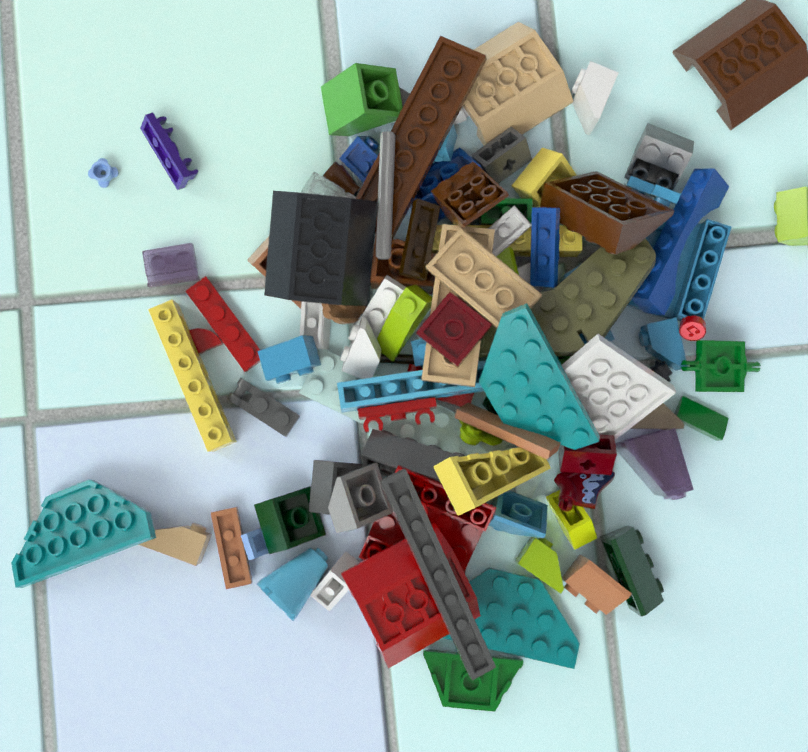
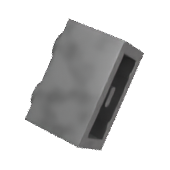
M647 123L636 145L624 178L629 180L630 176L673 191L693 155L694 141Z

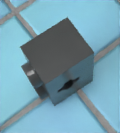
M513 127L508 128L471 155L481 165L483 171L498 184L532 160L526 137Z

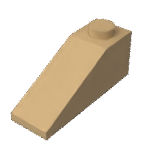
M192 523L191 526L155 529L156 538L139 545L197 566L202 562L212 534L206 532V527Z

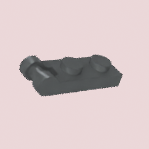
M240 377L236 383L238 384L237 388L233 393L230 392L226 399L287 437L300 418V415ZM246 391L253 394L248 403L242 399Z

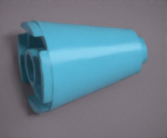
M309 548L262 578L257 583V586L294 621L328 568L326 561L329 558L319 548L315 551Z

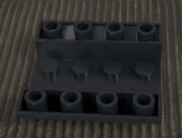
M273 190L264 296L332 305L368 306L378 202Z

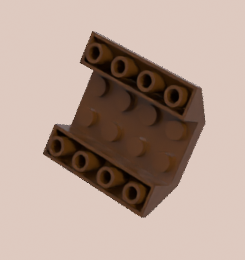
M766 0L744 1L672 52L686 72L695 67L720 100L722 105L716 112L730 131L808 77L807 44L775 3Z

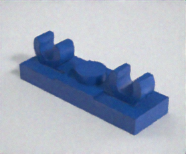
M532 207L531 286L551 288L558 286L560 208Z

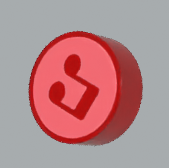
M687 316L680 322L679 333L682 338L688 341L700 340L706 334V322L699 316Z

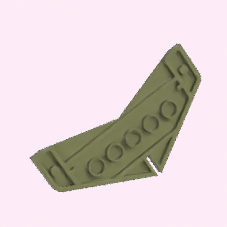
M646 238L633 249L621 252L620 254H610L605 251V248L600 247L556 288L540 292L542 297L533 306L531 311L556 356H573L585 345L579 336L581 333L587 342L597 334L604 338L606 337L656 264L655 251ZM493 325L481 339L479 358L488 357L497 331Z

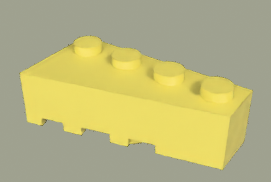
M520 447L505 451L496 450L484 454L475 453L462 457H449L433 466L458 516L551 469L547 459Z

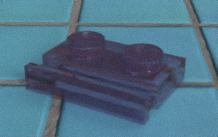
M193 243L142 251L145 274L148 281L147 287L155 288L200 280Z

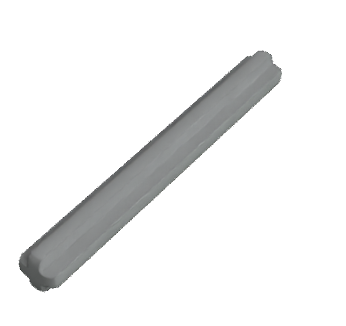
M384 131L380 134L376 257L378 259H390L395 158V134L391 131Z

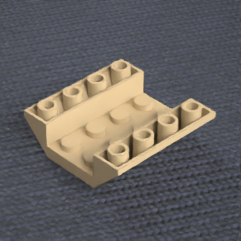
M517 22L474 49L485 54L487 60L463 107L477 126L476 135L483 146L510 127H513L523 135L573 103L564 71L534 29Z

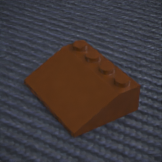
M598 171L545 182L540 207L560 208L561 224L566 226L569 231L577 232L584 236L588 242L596 243L605 248V251L610 254H620L621 252L633 249L674 214L673 209Z

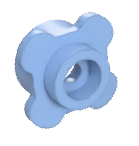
M100 158L88 171V176L98 181L101 188L108 187L112 178L117 177L119 174L118 169L111 167L105 158Z

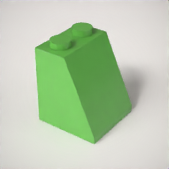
M355 63L321 86L329 135L349 137L394 122L403 108L396 68Z

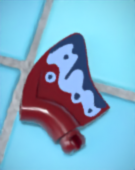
M612 471L611 475L559 473L554 478V482L560 488L559 508L562 511H570L576 505L595 509L599 494L614 480L615 472Z

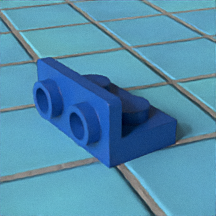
M357 136L339 159L364 183L380 152L378 148L380 144L371 136Z

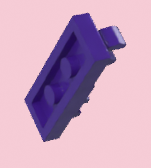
M153 112L145 114L140 127L142 133L176 189L185 188L188 181L196 177L199 172L198 169L188 170L187 167L190 166L192 159L185 158L182 160L179 156L176 143L170 139L173 128H162L167 118L165 116L156 118Z

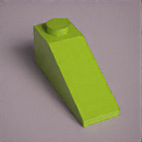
M412 285L404 289L392 307L377 337V341L382 349L381 353L391 361H395L431 308L432 296L419 286Z

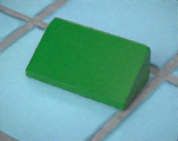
M682 396L674 414L684 425L716 441H722L729 418Z

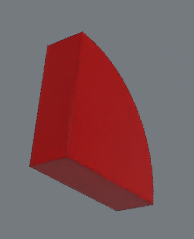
M195 328L189 330L199 354L223 345L221 339L207 329Z

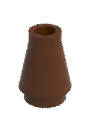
M334 162L323 175L327 180V184L346 194L349 198H352L360 189L343 164L339 165L337 162Z

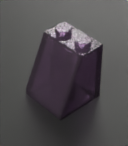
M675 428L658 430L615 442L617 452L654 495L663 496L664 499L677 500L686 497V492L694 490Z

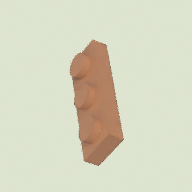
M238 507L211 512L226 589L252 584L249 560L241 538L243 531Z

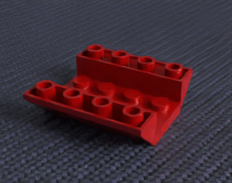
M398 465L395 473L406 469L430 523L434 522L453 549L465 573L483 531L486 532L496 507L485 502L458 516L442 483ZM394 512L373 522L359 555L360 559L365 560L405 538Z
M434 522L431 523L474 619L481 616L477 597L453 549ZM406 538L340 573L356 601L388 669L449 634Z

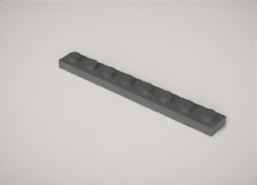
M402 469L380 480L379 482L469 677L474 680L496 668V665L406 469Z

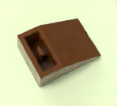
M474 162L463 166L456 174L447 180H443L436 188L431 190L443 214L453 224L462 227L467 226L509 196L504 188Z

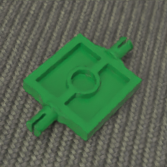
M697 340L695 361L683 360L681 365H690V367H681L682 371H695V392H744L747 372H759L761 369L752 368V366H761L759 362H747L745 341Z

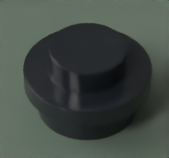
M658 360L654 361L655 364L650 369L670 382L669 376L673 373L665 361L659 363Z

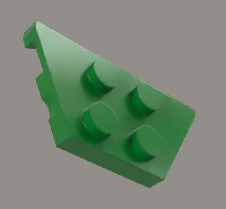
M423 649L424 659L443 707L495 712L502 701L501 698L510 688L513 678L524 663L523 659L491 656L496 668L472 680L458 652Z

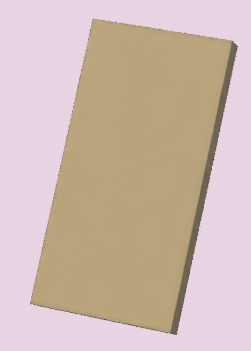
M461 227L426 265V269L496 329L503 313L526 303L532 309L542 297L540 292Z

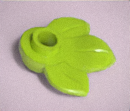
M459 420L461 424L460 438L465 443L475 446L479 442H484L495 446L503 442V439Z

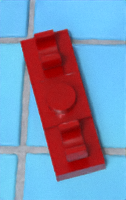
M436 398L359 408L358 416L360 420H365L363 427L366 433H369V424L373 421L378 423L379 431H382L383 422L380 419L382 417H391V421L407 419V414L416 413L415 422L417 425H421L420 416L427 414L430 417V422L434 423L435 415L431 410L437 407Z

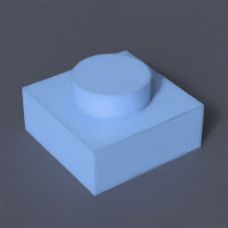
M261 528L241 535L248 560L269 553Z

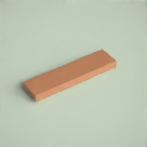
M469 402L456 410V419L545 459H549L559 450L560 442L541 434L503 424L498 415Z

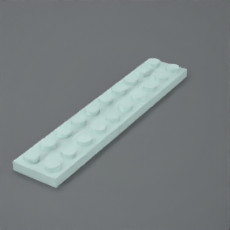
M320 349L318 355L321 365L313 368L314 372L307 375L299 393L364 424L365 420L359 419L358 411L341 413L337 387L339 382L359 380L361 378L342 371L344 361L340 360V356L326 349ZM438 404L436 409L431 410L435 415L434 423L430 422V417L427 414L420 416L421 425H417L415 422L416 413L407 414V419L391 421V417L380 418L383 422V430L389 431L401 438H412L418 443L427 446H438L450 453L458 452L467 456L475 453L484 454L496 450L505 451L518 448V446L505 440L495 446L484 442H479L475 446L465 443L460 438L461 424L455 418L456 413ZM375 421L370 422L369 428L379 431L378 423ZM544 472L510 489V491L532 499Z

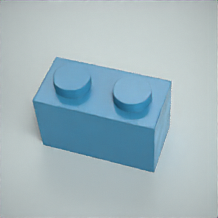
M302 335L257 351L266 381L276 380L277 384L292 380L291 375L297 373L299 376L311 374L314 372L313 368L321 365L313 336Z

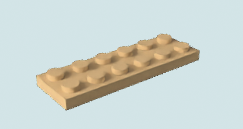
M442 224L439 251L461 227L491 253L493 252L495 229ZM436 277L430 315L449 292L464 302ZM481 340L458 368L426 343L421 380L475 387Z

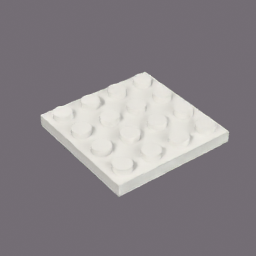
M600 334L593 337L561 365L598 433L614 435L615 440L676 393L673 384Z

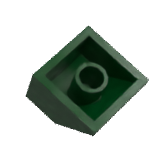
M311 486L254 504L269 554L288 550L326 535L320 513L309 512Z

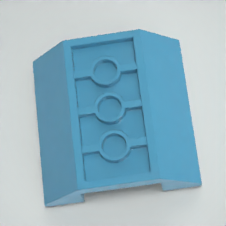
M706 219L701 224L697 223L687 238L681 252L676 275L675 295L665 315L657 316L666 319L677 318V321H681L687 316L705 318L731 226ZM666 222L646 237L652 248H654ZM632 300L627 305L641 310Z

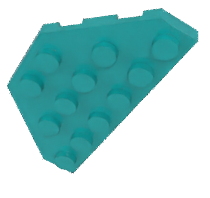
M526 303L503 313L479 380L480 385L503 424L544 435L560 442V445L574 450L599 442L600 435L529 305Z
M90 479L46 496L41 504L43 509L37 521L33 520L24 537L26 542L20 553L15 554L11 562L15 588L27 587L156 538L151 512L99 482Z
M489 567L469 581L477 597L481 615L475 619V622L488 649L575 669L580 643L540 579ZM450 634L443 637L444 639L452 640Z

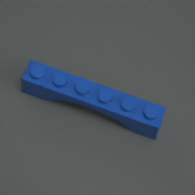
M715 168L693 170L673 209V216L667 220L653 248L656 254V264L631 299L644 313L665 315L675 295L678 263L687 238L705 215L719 208L730 187Z

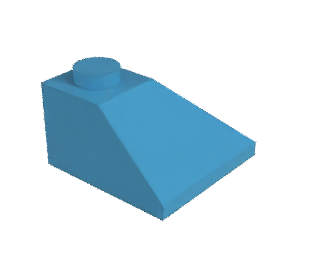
M510 490L494 498L491 505L495 506L496 510L489 526L497 531H504L509 534L538 538L545 537L548 505Z

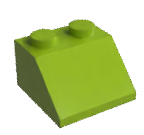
M808 187L776 192L774 211L777 215V225L774 232L778 242L788 246H808Z

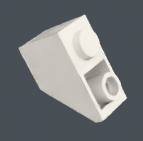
M362 317L359 325H353L349 335V339L352 342L350 347H344L340 360L344 361L343 372L365 379L373 377L380 362L382 349L368 320Z

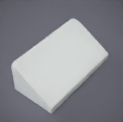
M302 302L299 336H313L317 349H329L331 319L324 317L322 303Z

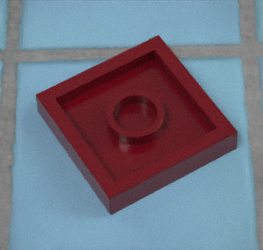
M449 292L418 329L416 335L458 368L489 331L492 324Z

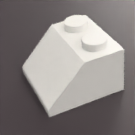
M590 61L586 70L581 68L571 90V93L575 94L572 105L585 134L589 136L602 115L619 72Z

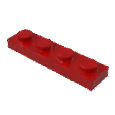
M205 276L187 289L186 293L244 372L249 371L260 363L257 352L260 351V348L209 279Z

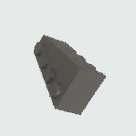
M372 429L361 454L363 467L377 462L381 475L386 477L394 474L398 465L439 483L441 481L433 466L449 457L465 456L458 452L450 453L435 445L427 446L418 443L412 438H401L386 430L378 431Z

